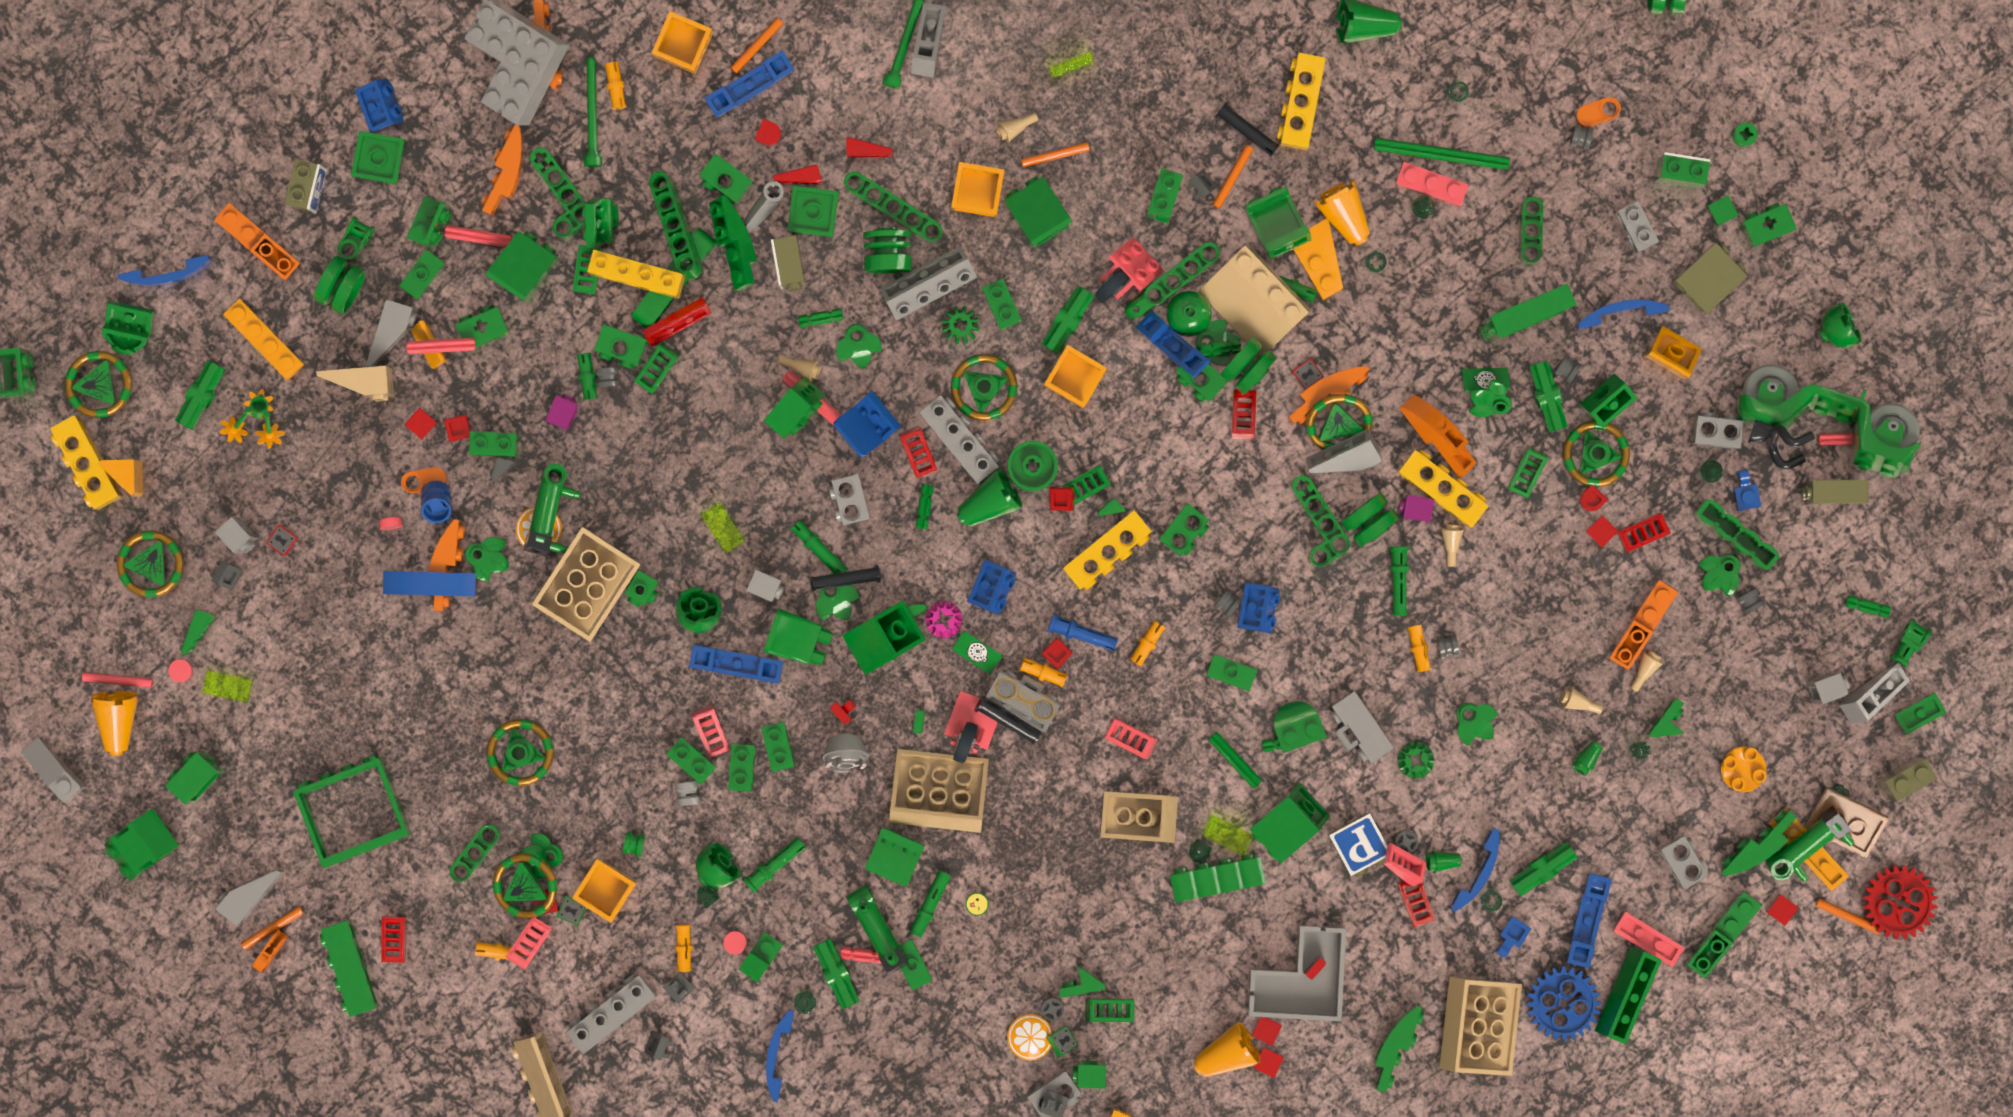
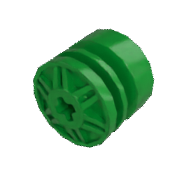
M877 228L872 231L863 232V239L874 240L872 243L864 244L865 249L874 250V254L864 256V272L903 273L912 271V256L901 253V249L911 247V242H901V239L911 238V231L898 228Z

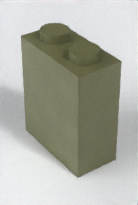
M1714 243L1673 281L1677 288L1703 315L1708 314L1747 277L1744 273L1746 271L1745 267L1739 261L1734 262L1728 256L1730 252L1723 244L1718 245Z
M1869 480L1807 481L1805 486L1801 487V499L1805 500V505L1869 503Z
M1914 757L1878 777L1875 781L1886 800L1899 801L1938 778L1926 758Z

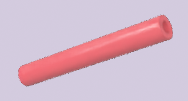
M87 672L82 674V681L150 688H152L153 684L152 678Z

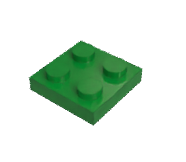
M359 131L351 176L397 185L406 140Z
M793 185L787 232L833 238L839 191Z

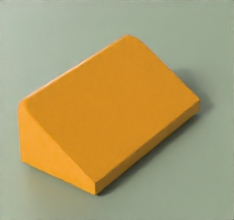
M419 321L411 329L416 341L436 340L426 321ZM443 352L423 353L432 369L447 362Z

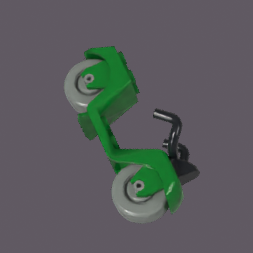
M1764 365L1754 369L1747 376L1743 385L1742 395L1737 399V411L1740 420L1744 421V425L1752 429L1748 443L1758 444L1768 439L1770 456L1774 464L1783 470L1792 469L1806 462L1803 454L1784 461L1778 451L1777 441L1780 436L1786 445L1798 447L1815 439L1812 431L1797 438L1791 437L1787 431L1808 409L1814 410L1816 414L1821 416L1829 415L1836 417L1838 421L1843 423H1853V464L1857 465L1861 470L1879 472L1881 476L1886 478L1898 477L1902 472L1907 473L1921 442L1917 443L1920 435L1918 420L1906 407L1888 403L1880 405L1870 412V405L1864 400L1867 392L1864 389L1860 398L1816 384L1807 385L1799 390L1795 377L1787 369L1777 365Z

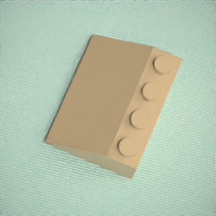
M1246 244L1198 291L1247 343L1253 336L1262 343V348L1257 353L1259 356L1266 350L1274 347L1311 311L1302 299L1249 244Z
M582 527L532 605L591 642L641 564L585 527Z
M897 749L889 823L981 833L989 759L967 757L964 763H959L953 760L954 755Z
M1449 977L1440 1069L1460 1073L1512 1076L1522 984L1465 977Z
M542 1030L515 1040L512 1051L515 1059H520L523 1068L520 1069V1073L524 1082L528 1081L530 1090H528L530 1100L532 1103L536 1102L539 1111L536 1112V1116L574 1117Z

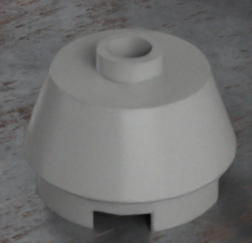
M841 733L828 739L823 760L825 761V767H832L833 772L848 773L851 772L853 767L859 766L861 770L867 766L869 755L860 736Z

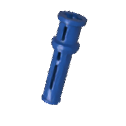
M1055 612L1053 613L1047 632L1051 633L1053 631L1065 635L1066 639H1072L1073 637L1114 652L1118 641L1117 637L1077 624L1078 622L1075 619L1068 620L1059 617Z

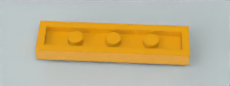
M240 298L223 314L286 380H290L304 366V363Z
M1775 817L1769 822L1771 826L1776 823ZM1796 818L1783 832L1788 836L1789 840L1787 843L1792 842L1807 829ZM1823 847L1804 861L1831 891L1849 877Z

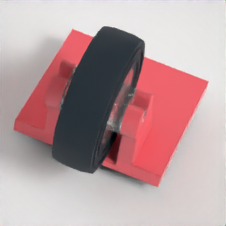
M1132 237L1109 256V259L1115 265L1099 279L1103 286L1095 293V296L1101 303L1106 302L1111 296L1118 300L1133 286L1141 291L1158 277L1164 269ZM1120 267L1121 269L1115 275H1113V273ZM1129 279H1131V281L1124 287L1123 285H1124Z
M962 691L958 695L944 733L953 737L950 744L957 747L953 760L959 763L966 761L969 751L976 754L979 747L988 750L998 723L979 711L975 712V706L980 698Z

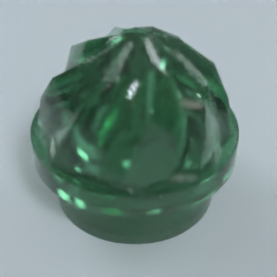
M1421 195L1413 201L1412 212L1420 218L1427 219L1435 211V202L1430 196Z
M1708 460L1702 464L1700 475L1706 482H1717L1723 476V467L1716 460Z
M1196 839L1194 844H1190L1189 855L1194 862H1203L1211 856L1209 853L1212 847Z
M709 885L700 886L697 891L699 904H703L705 908H708L720 898L717 894L718 890Z

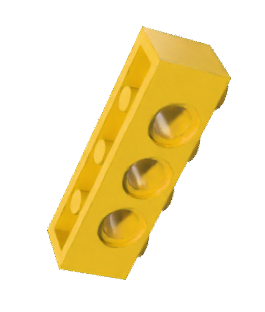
M1298 53L1297 58H1292L1290 71L1294 72L1292 81L1288 80L1286 94H1290L1288 103L1283 104L1281 116L1285 117L1284 126L1279 125L1277 139H1281V146L1306 151L1309 147L1326 60L1325 57ZM1302 73L1309 74L1311 82L1309 84H1302L1299 81V75ZM1296 96H1304L1307 104L1304 107L1297 106L1294 102ZM1293 118L1300 119L1302 121V128L1298 130L1293 129L1290 126V120Z
M593 250L587 271L590 275L677 299L680 298L685 276L681 273Z
M73 415L50 428L53 433L50 437L55 446H60L64 454L61 457L67 467L71 466L74 472L72 478L78 487L83 488L85 492L83 498L89 508L93 507V509L99 510L123 497L113 478L98 465L100 460L103 459L79 416ZM76 437L78 447L71 450L69 440ZM84 457L89 460V467L86 470H82L79 465L80 460ZM97 477L100 480V487L97 490H93L90 483L93 478Z
M1414 450L1397 473L1430 499H1435L1434 502L1468 528H1472L1488 508V505L1485 503L1487 499L1478 492L1473 494L1467 490L1468 485L1457 477L1454 480L1448 475L1450 471L1440 463L1438 466L1430 461L1432 457L1425 451L1420 450L1418 452ZM1428 467L1431 470L1432 476L1429 480L1421 478V468ZM1441 481H1446L1450 485V490L1447 494H1442L1438 489ZM1459 495H1464L1468 499V505L1465 508L1457 505L1456 500Z
M1134 510L1067 564L1063 570L1079 590L1084 587L1087 591L1097 583L1094 579L1100 573L1105 576L1115 568L1113 563L1120 558L1121 561H1124L1133 553L1130 550L1133 546L1138 544L1141 547L1151 539L1148 534L1152 531ZM1123 531L1132 533L1133 540L1131 543L1124 544L1120 541V534ZM1110 545L1115 549L1113 558L1107 559L1102 555L1104 546ZM1087 560H1094L1097 563V570L1094 573L1085 571L1084 564Z

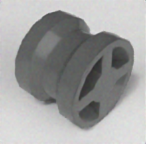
M1575 124L1570 146L1575 147L1578 145L1588 150L1594 128H1582L1580 124Z
M1565 355L1554 374L1564 377L1565 381L1570 384L1582 364L1579 362L1574 363L1568 355Z
M618 368L595 369V374L598 376L596 388L619 386V381L616 379Z
M1756 587L1736 598L1737 602L1741 603L1744 607L1743 612L1745 615L1765 604L1764 600L1759 598Z
M1227 589L1214 608L1222 610L1225 616L1229 618L1242 600L1239 597L1235 598L1232 596L1231 591Z
M1451 634L1447 638L1437 637L1440 659H1445L1451 655L1459 657L1456 634Z
M1403 830L1396 834L1394 845L1412 853L1418 846V838L1413 832Z
M1056 997L1045 999L1041 1006L1042 1015L1049 1021L1059 1020L1064 1014L1062 1001Z

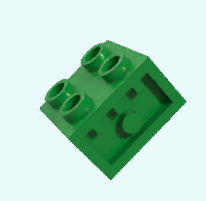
M424 196L407 239L431 249L435 245L438 246L443 237V233H441L444 224L447 225L451 219V207L442 201L438 202Z
M882 827L865 869L906 887L925 845Z

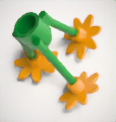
M263 389L259 391L258 396L251 391L249 392L251 400L244 402V405L248 407L245 408L244 413L237 422L233 416L230 417L229 422L221 420V424L225 428L221 429L219 433L223 435L228 434V442L235 438L238 443H242L241 436L248 435L247 431L241 429L248 415L256 419L264 418L265 420L263 424L264 431L255 432L257 436L261 437L257 444L260 445L266 442L267 448L270 449L273 442L279 445L282 444L279 437L285 435V431H277V423L271 427L270 413L268 411H273V408L268 403L273 400V396L264 398Z

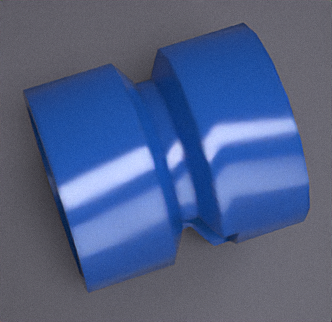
M430 481L421 489V513L425 520L431 523L444 522L451 515V491L448 485L442 481Z

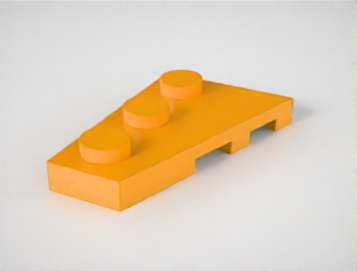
M1327 218L1309 228L1311 241L1293 249L1314 287L1318 289L1317 292L1322 300L1343 289L1331 228Z

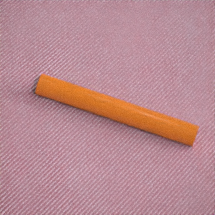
M777 17L730 68L737 74L784 23Z
M1088 142L1023 158L1021 162L1023 168L1090 151Z
M1245 145L1212 203L1216 208L1220 209L1251 155L1252 147Z
M1818 898L1815 904L1816 907L1875 934H1880L1876 932L1877 924L1870 926L1869 920Z
M300 906L296 907L242 941L243 949H249L304 914L303 909Z

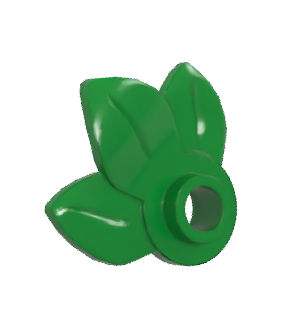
M1215 320L1208 325L1206 331L1197 335L1195 347L1197 349V345L1202 343L1203 339H1208L1210 342H1229V340L1241 342V339L1234 333L1226 331V320ZM1210 354L1208 356L1210 361L1217 365H1228L1231 362L1229 354L1213 356Z
M856 323L847 328L845 338L839 341L836 354L839 362L851 358L858 367L865 369L870 362L871 353L881 352L882 346L876 335L868 333L863 325ZM859 331L861 333L860 339H854L852 337L853 332Z
M1492 379L1488 389L1470 390V397L1475 405L1470 408L1469 412L1476 417H1489L1494 413L1505 414L1512 407L1511 398L1506 394V387L1500 381Z
M488 537L481 544L473 543L466 548L465 558L472 565L473 573L476 574L478 579L488 582L491 572H503L509 568L507 559L500 553L506 544L503 539ZM476 550L481 552V556L478 559L473 557V553Z
M1725 554L1722 557L1709 555L1699 563V566L1707 571L1703 578L1704 590L1714 591L1722 588L1728 597L1736 592L1740 584L1738 572L1741 568L1738 557L1733 554ZM1728 562L1734 566L1730 570L1725 568V564Z
M853 586L835 587V593L829 595L826 589L819 590L820 597L816 602V611L822 621L829 618L832 613L842 620L850 619L852 612L850 602L859 598V594Z
M1464 703L1460 705L1457 710V718L1460 722L1457 732L1461 741L1470 746L1475 736L1486 740L1493 739L1494 729L1490 721L1498 715V712L1488 704L1476 706L1473 703ZM1466 710L1472 711L1471 718H1465L1464 712Z
M542 833L531 834L532 845L523 848L519 852L532 854L543 859L551 869L561 864L564 856L562 849L558 845L552 844L548 836ZM549 852L554 854V860L549 859ZM525 862L526 865L532 866L531 872L538 879L546 877L540 868Z

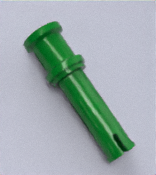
M1389 546L1391 551L1389 570L1393 572L1392 616H1407L1406 572L1410 570V566L1407 565V551L1410 550V546Z
M796 837L765 864H758L757 869L749 876L742 877L743 881L756 894L759 887L767 881H772L773 875L806 849V846Z

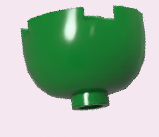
M1194 291L1178 293L1171 299L1166 311V318L1171 329L1177 334L1186 337H1193L1205 331L1212 317V310L1208 300L1200 293Z
M1839 302L1827 309L1821 319L1823 328L1819 329L1825 342L1829 340L1837 348H1849L1862 342L1860 330L1856 329L1852 320L1854 317L1845 303Z
M692 587L682 591L675 606L677 621L684 629L692 633H705L711 630L718 623L722 610L721 600L715 592L711 594L703 591L702 587Z
M709 842L699 852L695 861L699 881L714 888H723L734 883L740 877L741 869L740 866L735 867L734 863L730 860L734 856L720 843L712 845Z

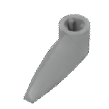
M771 181L765 185L763 193L743 221L748 233L760 225L783 201L785 191L780 183ZM779 188L778 193L780 195L777 198L775 196L770 198L769 189Z

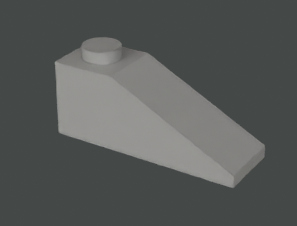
M923 3L913 53L911 74L934 78L946 6Z
M385 301L366 366L375 367L409 332L410 327H414L417 319L416 309L393 301Z
M1366 429L1306 459L1310 473L1362 471L1375 467L1382 461V456L1369 429Z
M1894 663L1853 691L1839 706L1851 724L1869 721L1910 680L1899 663Z
M37 737L21 752L46 785L63 803L71 802L86 787L40 737Z
M282 869L276 870L231 890L229 893L225 891L217 900L219 905L216 910L236 927L240 926L284 871Z

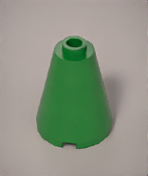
M1341 0L1336 15V21H1340V28H1336L1339 43L1346 44L1394 36L1397 34V31L1401 30L1402 19L1398 16L1397 12L1359 0Z
M1001 469L994 471L958 507L957 517L963 525L967 524L971 527L1018 511L1023 507L1016 488L1012 489L1009 484L1011 482Z

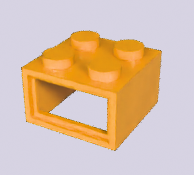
M669 11L653 48L652 55L655 58L696 74L714 32L712 28Z
M959 162L951 210L997 218L1005 170Z
M1067 345L1046 380L1044 387L1084 409L1107 368Z
M597 858L572 899L612 923L638 882L601 858Z

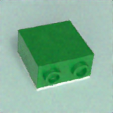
M1664 152L1658 157L1654 182L1701 189L1707 185L1710 159Z

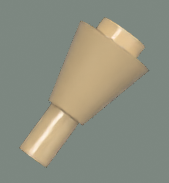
M1034 112L1023 118L998 122L997 134L1002 141L1005 140L1009 143L1026 126L1038 121V117Z
M783 355L780 356L778 364L791 368L801 377H806L810 382L814 379L817 380L821 372L819 361L794 360Z
M1449 523L1446 524L1445 528H1441L1447 551V566L1455 567L1456 552L1458 551L1464 529L1460 528V524Z
M1651 650L1649 653L1643 652L1637 677L1630 686L1631 689L1638 692L1644 681L1663 665L1660 661L1662 658L1660 655Z
M1571 686L1567 690L1564 689L1560 697L1562 708L1589 710L1600 714L1603 709L1602 705L1591 702Z

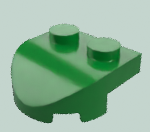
M594 197L583 206L582 215L586 225L583 231V238L586 241L587 249H596L602 243L612 244L614 242L613 228L618 227L619 212L618 206L612 204L613 198Z
M109 301L107 303L105 325L102 327L103 338H106L111 345V349L121 354L135 353L144 347L152 334L155 310Z
M1289 702L1283 705L1274 717L1273 729L1283 753L1327 738L1317 711L1305 702Z

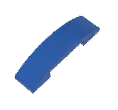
M782 50L765 60L760 66L727 86L719 88L704 99L717 118L770 88L795 69Z
M204 255L186 259L187 269L151 277H145V272L142 270L117 275L118 279L140 286L170 285L198 274L212 262V257Z
M1650 300L1620 301L1597 309L1584 317L1575 326L1576 330L1599 326L1602 324L1600 317L1602 315L1642 308L1644 316L1668 312L1670 309L1668 305Z
M1152 310L1136 326L1145 337L1193 378L1210 363L1208 358L1195 347H1192Z
M383 571V594L476 597V574Z
M693 645L689 668L780 684L784 661Z
M1492 827L1487 835L1482 848L1488 850L1489 853L1469 891L1467 892L1459 888L1449 907L1453 911L1461 909L1475 898L1489 879L1498 855V829Z
M1589 873L1573 927L1567 963L1590 969L1595 949L1594 943L1612 879Z
M792 1008L787 1011L776 1027L767 1053L766 1078L773 1102H778L783 1079V1077L774 1076L781 1032L788 1034L791 1032L795 1011Z

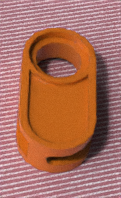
M1612 97L1583 105L1576 112V121L1586 128L1612 120L1619 115L1621 105L1617 99ZM1607 102L1615 105L1616 110L1612 115H1607L1603 111V106Z
M438 467L410 471L403 475L401 485L406 492L420 493L422 487L430 481L447 483V474ZM410 476H416L419 480V485L415 489L408 488L406 484Z
M277 930L252 967L258 972L263 973L288 936Z

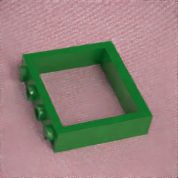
M1568 283L1489 316L1480 322L1481 327L1479 330L1484 341L1487 340L1490 344L1576 306L1577 304Z
M375 755L364 758L362 759L363 764L354 767L353 763L340 768L341 773L333 775L332 771L319 776L320 781L312 784L310 780L298 784V789L293 791L322 869L412 834L382 757L376 759ZM377 767L401 829L329 856L305 794Z

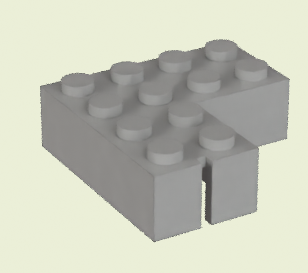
M483 0L475 16L479 20L473 21L465 40L500 61V64L481 103L495 112L501 113V116L516 125H530L570 44L499 0Z
M1298 924L1296 970L1250 968L1249 990L1253 991V993H1248V1016L1341 1021L1346 928L1324 926L1323 930H1321V927L1318 925ZM1320 956L1326 962V965L1313 980H1310L1303 972Z

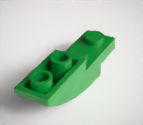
M720 196L709 203L714 236L717 246L726 248V257L729 263L734 291H742L755 284L751 265L757 262L751 238L740 215L726 196Z
M1790 807L1786 812L1781 810L1775 817L1776 823L1771 829L1766 827L1759 835L1760 841H1757L1753 836L1748 840L1744 838L1737 845L1736 849L1738 851L1733 857L1731 855L1727 856L1721 863L1723 867L1721 874L1729 876L1746 871L1776 853L1789 840L1788 836L1783 832L1797 818V813Z
M1743 890L1732 905L1726 908L1688 961L1687 966L1706 979L1732 947L1734 940L1762 907V903Z
M1415 1004L1394 1023L1383 1039L1373 1062L1374 1065L1381 1067L1375 1086L1376 1090L1386 1093L1387 1088H1392L1395 1075H1392L1394 1066L1398 1067L1402 1053H1399V1049L1409 1051L1410 1047H1414L1417 1039V1034L1414 1033L1416 1025H1421L1424 1016L1420 1005Z

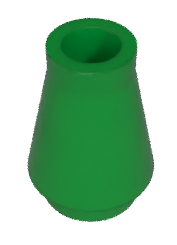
M1591 741L1573 759L1572 768L1583 776L1592 773L1603 748L1598 743Z
M1432 850L1431 853L1426 854L1427 870L1438 873L1460 867L1461 856L1459 853Z

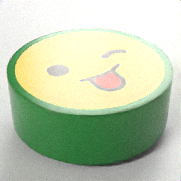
M975 892L968 896L966 899V909L970 914L979 916L987 911L989 902L984 894Z

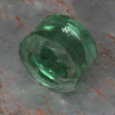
M1462 81L1453 82L1448 88V96L1455 102H1461L1469 95V88ZM1456 85H1460V89L1464 88L1465 93L1461 94V98H1456L1457 95L1453 96L1452 90L1456 89Z
M1372 252L1366 258L1365 264L1370 272L1379 273L1386 267L1387 260L1381 252ZM1373 256H1378V260L1382 261V266L1379 265L1377 269L1374 268L1373 264H1370V259H1374Z
M1486 891L1481 897V905L1488 911H1497L1502 906V897L1495 891ZM1487 896L1497 897L1498 900L1495 901V907L1491 908V905H1486L1488 901Z

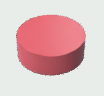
M396 516L380 519V530H392L403 527L402 518Z
M178 659L170 664L168 672L172 680L186 682L191 678L193 668L187 660Z
M732 931L724 938V948L730 954H740L747 946L745 935L739 931Z

